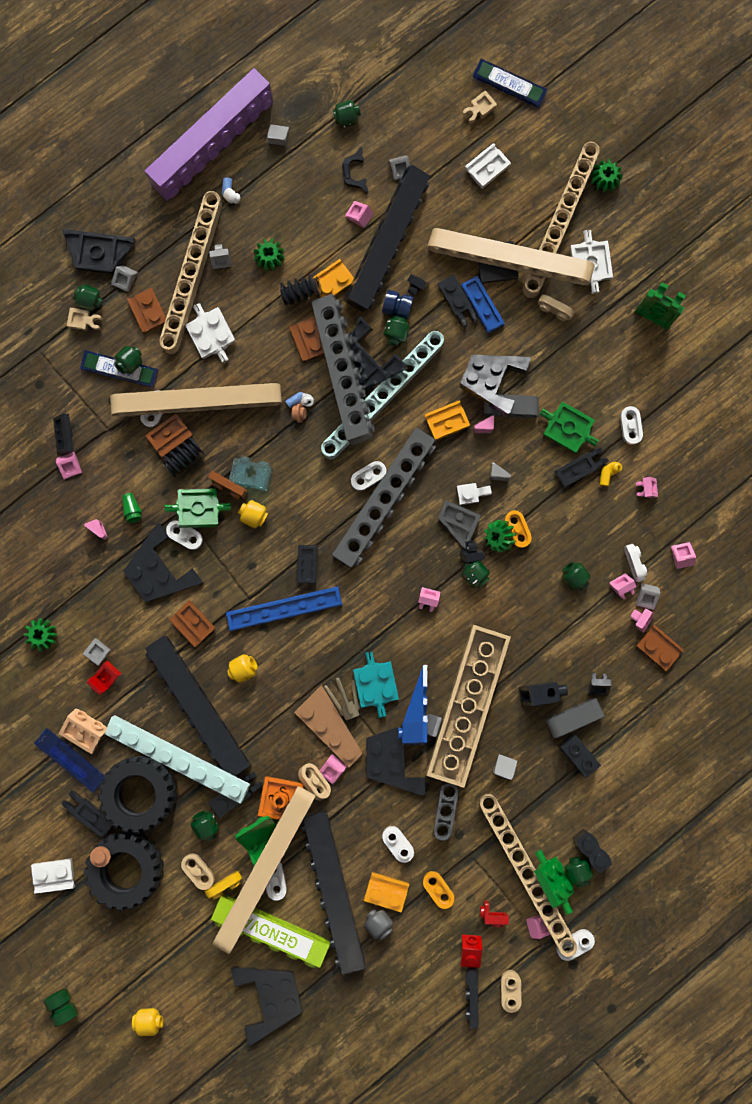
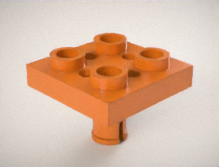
M265 776L258 816H269L270 818L280 820L297 787L303 788V783Z

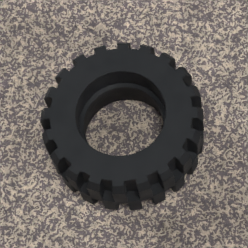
M133 756L114 764L103 776L104 780L99 785L101 793L98 794V801L102 803L99 808L101 812H105L106 816L104 818L106 821H111L113 823L112 826L116 829L121 828L122 832H133L134 834H140L144 831L148 832L159 826L169 817V814L175 807L174 802L177 800V794L175 793L177 784L173 782L172 778L174 776L172 772L169 773L166 765L160 764L158 761L148 758V756ZM132 776L147 778L155 789V802L145 812H133L122 801V785Z
M119 831L116 834L109 835L93 847V849L99 846L106 847L110 851L111 857L119 852L131 854L138 860L142 870V876L137 885L132 888H121L111 881L107 865L96 867L91 863L90 856L87 857L85 862L87 867L84 869V876H87V880L84 882L86 887L90 886L91 888L89 892L91 897L95 895L98 898L96 902L99 905L104 903L107 905L106 909L109 910L117 908V911L133 910L137 906L143 905L161 884L160 880L163 878L164 872L162 867L164 862L160 860V850L155 849V843L152 840L149 842L146 839V835Z

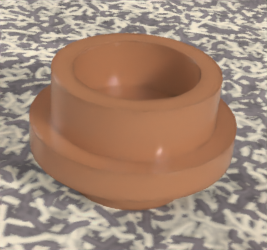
M303 404L294 405L292 408V419L302 423L303 419H306V408L303 407Z
M103 846L96 847L90 854L91 863L96 867L107 865L111 858L110 851Z

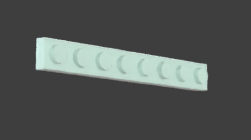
M115 715L110 719L105 735L240 804L243 802L250 787L249 783Z

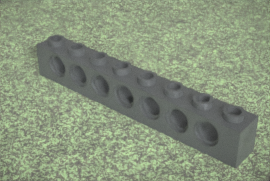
M333 294L311 301L346 439L352 446L374 439L372 432L375 431L373 422L369 421L368 414H370V409L363 398L365 390L359 383L361 378L359 369L355 368L356 356L354 351L350 349L352 341L349 333H346L345 330L347 322L341 314V310H343L342 303ZM334 315L332 319L328 320L329 316ZM338 331V334L335 337H332V335ZM343 348L342 352L337 354V351ZM347 366V369L341 372L342 367ZM348 383H352L350 388L345 389ZM357 400L356 404L350 407V403ZM361 418L360 423L355 425V420Z
M417 427L415 428L332 554L334 558L351 569L353 566L358 567L363 559L361 554L364 550L368 551L374 542L371 540L374 534L379 535L384 527L382 522L385 518L389 519L393 514L394 509L392 507L395 502L400 503L405 495L403 490L406 486L410 487L415 480L413 475L417 470L420 472L425 465L424 458L426 455L431 456L435 450L434 438ZM413 448H419L421 449L422 454L420 456H414L411 450ZM408 463L412 469L409 472H404L401 466ZM393 479L401 481L399 488L391 486L390 483ZM388 495L391 501L388 504H383L380 501L381 496ZM374 510L381 514L377 520H373L369 516ZM361 527H368L370 533L367 536H362L359 533ZM350 543H358L360 546L359 550L351 552L349 550Z

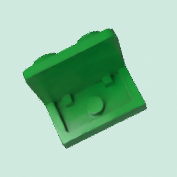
M269 816L257 819L255 823L241 829L235 835L236 841L247 850L254 866L277 826Z

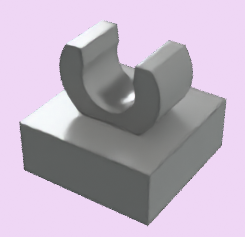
M222 244L215 245V250L209 251L213 269L232 267L228 249H223Z
M95 638L83 654L95 664L100 665L111 652V649Z

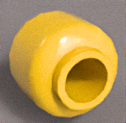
M250 500L247 504L243 503L238 512L241 514L240 521L252 528L261 527L268 515L266 507L253 500Z
M243 654L229 662L228 675L232 680L243 683L256 675L257 663L252 656Z
M154 1008L140 1009L132 1018V1029L138 1036H155L163 1026V1016Z

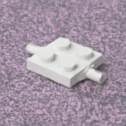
M585 230L583 231L585 242L571 245L570 254L571 257L588 260L595 264L590 283L592 294L600 293L598 282L613 278L608 241H592L591 230H588V232Z
M201 304L194 305L193 308L198 317L185 326L201 357L205 359L210 355L218 354L221 363L227 362L229 359L224 350L229 345L235 343L236 340L221 310L217 307L210 312L204 313Z

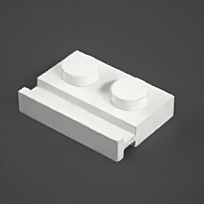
M493 143L465 166V170L470 173L474 181L483 189L509 168L511 162Z
M72 858L31 865L33 885L35 887L34 894L75 887Z

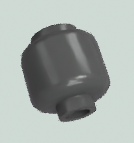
M374 909L366 916L367 921L364 927L374 940L380 939L382 941L393 932V921L384 910L376 912Z

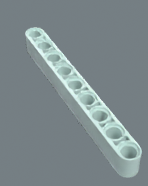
M432 331L403 360L406 365L413 366L414 370L412 372L404 370L381 382L364 400L365 403L367 402L368 405H372L375 408L372 413L368 414L369 421H372L441 350L444 337L440 332ZM436 338L440 341V343L438 345H432L430 343V340ZM425 352L427 357L420 359L417 353ZM397 378L401 383L398 386H394L391 384V380ZM380 392H386L388 397L380 399L377 395ZM343 423L322 444V454L327 459H335L350 444L347 439L340 440L338 438L341 432H345ZM329 445L336 448L332 454L325 452V448Z

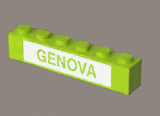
M226 894L220 897L211 920L215 921V925L222 927L236 901L235 898ZM254 908L240 936L245 934L251 937L250 940L255 943L261 944L263 942L269 945L268 947L273 951L279 952L281 950L287 953L286 955L291 959L297 960L299 958L312 968L316 966L321 967L330 946V940L257 908Z

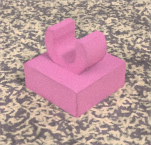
M646 477L643 478V482L636 483V486L644 487L643 492L637 493L638 496H645L647 498L658 497L656 478Z
M626 573L609 582L611 588L622 599H626L624 594L628 591L633 595L634 588L637 587L634 580Z
M422 587L418 601L420 603L419 608L422 609L424 604L430 605V612H432L434 607L438 605L440 592Z
M634 609L631 617L637 622V629L644 633L654 615L647 609L644 610L643 614Z

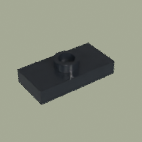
M63 413L53 418L58 455H65L73 451V433L70 426L69 414Z
M298 545L297 584H317L318 545Z

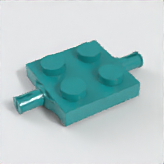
M372 651L365 653L367 665L362 668L353 669L360 707L376 706L378 716L382 717L383 715L384 717L387 716L384 704L389 701L398 700L399 697L391 661L375 663Z

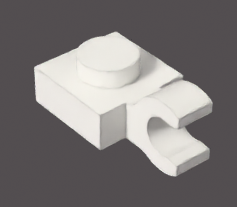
M476 483L457 486L460 505L479 503L478 497L491 495L490 486L477 488Z

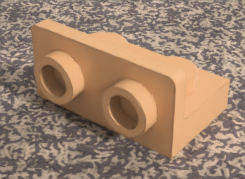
M75 709L67 716L59 734L92 754L105 734L107 727L88 716L85 712Z

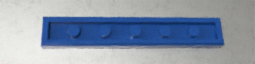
M337 586L226 612L229 630L234 631L342 606V601Z

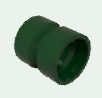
M63 988L43 1000L46 1010L52 1012L50 1018L54 1027L68 1022L79 1014L75 1004L70 1003L71 996L67 988Z

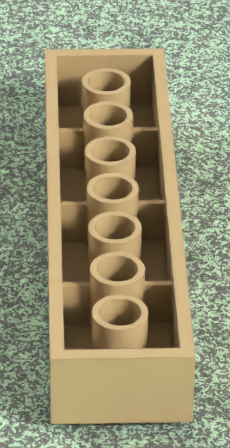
M476 625L471 626L426 770V776L463 788L465 787L509 645L510 636Z

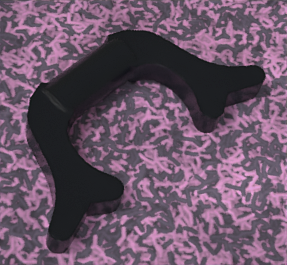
M360 147L354 155L343 160V177L345 184L357 187L367 194V179L363 178L362 180L355 181L351 178L350 163L355 161L364 162V157L362 156L363 148Z

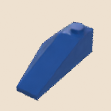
M427 665L422 667L402 728H398V740H402V745H426Z

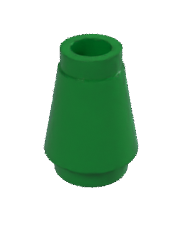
M133 493L124 494L122 496L124 519L128 523L141 520L142 511Z

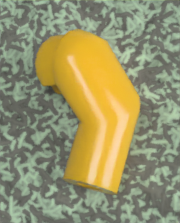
M611 462L604 466L601 471L599 485L609 486L610 477L622 471L621 463Z

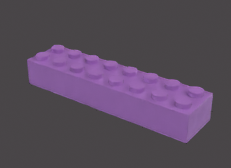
M253 68L145 170L151 186L166 201L175 197L183 185L189 184L197 172L200 173L210 160H214L218 156L219 151L224 147H228L236 135L242 134L250 122L256 121L259 114L271 106L273 98L270 83Z

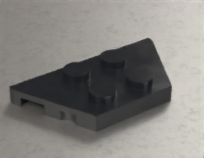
M67 229L62 231L76 270L114 274L116 267L120 266L136 242L134 237Z

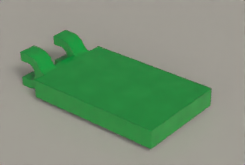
M661 282L656 291L653 289L648 291L634 312L668 330L682 314L685 307L680 304L686 295L679 292L674 300L664 295L668 285Z

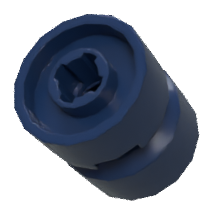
M388 289L382 313L389 316L397 314L398 317L408 320L414 297L405 294L400 297L399 292Z

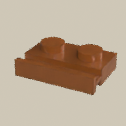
M152 288L135 295L131 299H127L143 334L165 324L166 316Z
M315 317L297 323V325L289 326L303 363L325 355Z
M177 413L145 435L162 458L164 455L170 454V450L174 451L176 446H181V442L188 441V437H193Z
M211 471L208 476L213 482L212 486L221 491L225 488L230 491L229 495L239 500L240 497L243 499L247 497L248 492L246 489L214 471Z
M191 600L169 618L194 647H197L216 629Z
M652 625L650 630L636 644L640 651L664 671H667L681 652L684 651L683 648L655 625Z

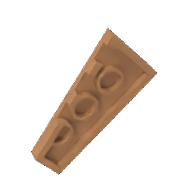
M321 685L294 713L350 767L363 753L324 687Z

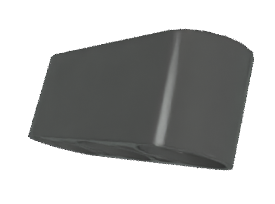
M499 395L515 400L509 417H538L539 397ZM484 401L485 416L505 417L501 411L492 409Z
M592 698L545 721L553 738H557L602 718L604 713L597 698Z
M444 782L440 786L433 832L439 840H447L451 836L458 798L456 785ZM447 786L454 788V793L451 796L444 794V789ZM443 806L451 808V812L448 815L440 813ZM441 825L448 828L447 833L444 835L437 833V829Z

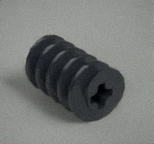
M310 273L308 274L309 280L302 276L301 282L297 278L294 279V285L290 280L287 281V287H285L283 282L280 283V292L286 306L287 304L293 305L295 301L299 303L302 299L304 301L308 300V297L315 298V295L321 296L322 289L318 277L313 278Z
M188 437L189 444L184 441L181 442L182 449L178 446L175 447L177 453L170 450V458L166 455L163 456L165 461L163 464L174 478L176 477L175 470L182 473L181 466L187 469L189 468L188 461L192 464L195 463L193 457L201 459L200 452L203 453V451L191 437Z

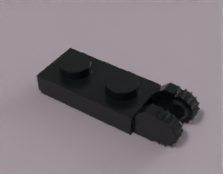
M454 274L437 283L451 311L463 328L468 326L462 314L466 311L473 322L478 321L471 303Z
M600 447L591 453H586L555 470L554 473L562 487L565 488L609 462L608 458H603L597 463L593 462L592 457L601 454L602 448Z
M253 771L251 774H249L241 780L245 782L250 781L256 776V774ZM261 781L253 785L251 789H248L244 800L263 786ZM221 793L208 802L219 818L240 804Z
M71 790L69 795L80 804L76 808L69 801L64 800L62 806L101 838H104L112 828L113 823L106 821L104 818L106 816L105 812H101L89 800Z
M469 967L466 970V983L470 988H466V1001H470V1009H466V1022H470V1028H477L479 1025L478 972L476 968Z

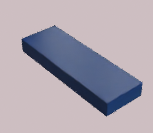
M478 276L461 284L465 295L488 334L505 325Z

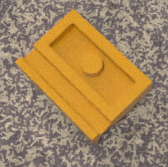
M341 259L313 277L316 278L317 276L322 289L321 298L330 294L337 296L349 288L354 279Z
M460 400L424 415L435 441L470 427Z
M372 872L364 901L402 912L410 884Z

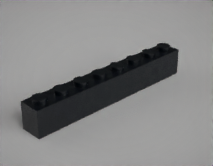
M411 164L404 170L343 300L362 312L368 310V308L371 309L375 302L374 295L376 292H379L383 285L381 280L384 275L388 274L391 268L389 263L398 253L399 249H397V246L406 236L404 231L414 219L412 214L422 202L420 199L422 193H425L430 183H428L430 175Z
M164 635L145 648L147 659L150 663L154 662L158 668L156 673L167 682L166 688L172 696L175 694L177 697L178 707L182 712L186 711L189 716L187 718L192 728H197L200 733L198 734L200 741L208 745L210 748L208 752L214 761L217 760L221 765L219 768L235 776L249 767L251 763L169 637Z
M327 809L305 815L301 822L303 833H307L308 840L305 841L307 851L312 852L313 859L310 860L312 871L317 872L318 879H315L317 890L322 892L323 898L320 899L322 910L327 912L328 918H325L327 930L331 929L333 937L330 938L332 950L336 949L338 957H335L336 967L341 969L342 975L365 969L366 963Z

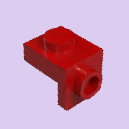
M107 660L86 683L93 691L101 695L111 688L122 673Z
M488 900L483 901V906H480V918H483L485 924H492V927L496 928L509 925L507 912H489Z
M462 935L461 967L480 968L482 937L478 935Z

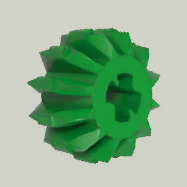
M602 159L599 165H594V171L591 172L590 176L593 178L592 184H597L596 190L601 187L603 188V193L606 192L607 188L612 192L615 187H619L623 174H621L622 167H616L617 162L612 164L611 160L608 159L605 163Z
M271 238L270 242L267 243V240L263 239L264 244L257 243L258 249L253 250V253L256 255L254 261L258 262L259 268L264 266L265 271H268L269 267L275 271V265L281 267L280 261L285 260L283 255L285 250L280 248V242L274 244V239Z
M495 520V522L488 524L489 528L484 530L487 536L483 539L488 540L486 546H491L492 551L505 552V550H510L512 544L517 542L513 538L517 533H513L514 526H509V521Z
M39 618L38 622L35 620L31 621L32 627H25L29 633H24L23 636L29 637L25 643L31 644L30 649L35 650L37 648L38 651H43L45 648L49 650V643H56L52 638L57 637L58 633L52 632L56 629V626H50L51 621L47 620L44 622L43 619ZM40 632L44 633L41 635L42 638H38Z

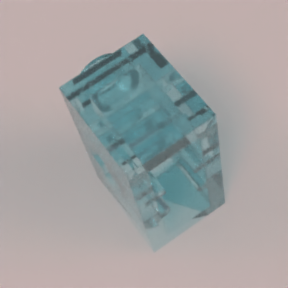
M240 456V459L234 458L229 480L238 485L268 491L273 468L269 466L270 463L264 461L254 463L251 462L250 458ZM254 469L256 475L252 474L250 477L247 472H251Z

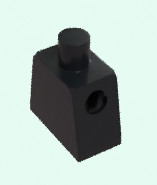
M557 682L518 686L521 706H536L560 702V697L568 695L567 686L565 684L558 685Z

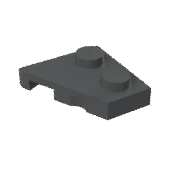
M446 500L438 518L461 546L466 549L465 541H470L481 515Z

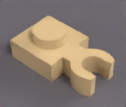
M484 91L471 101L470 105L472 107L464 109L463 116L471 114L472 117L469 119V124H472L478 115L484 118L497 107V104Z
M70 308L67 327L87 331L88 326H91L94 330H100L101 327L94 325V322L103 318L97 314L90 317V312L87 310Z

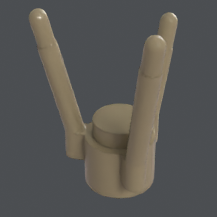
M336 678L344 701L342 707L328 686H324L327 694L337 707L340 716H344L345 720H349L360 715L358 710L361 708L358 703L355 680L351 681L353 704V701L348 702L339 678Z

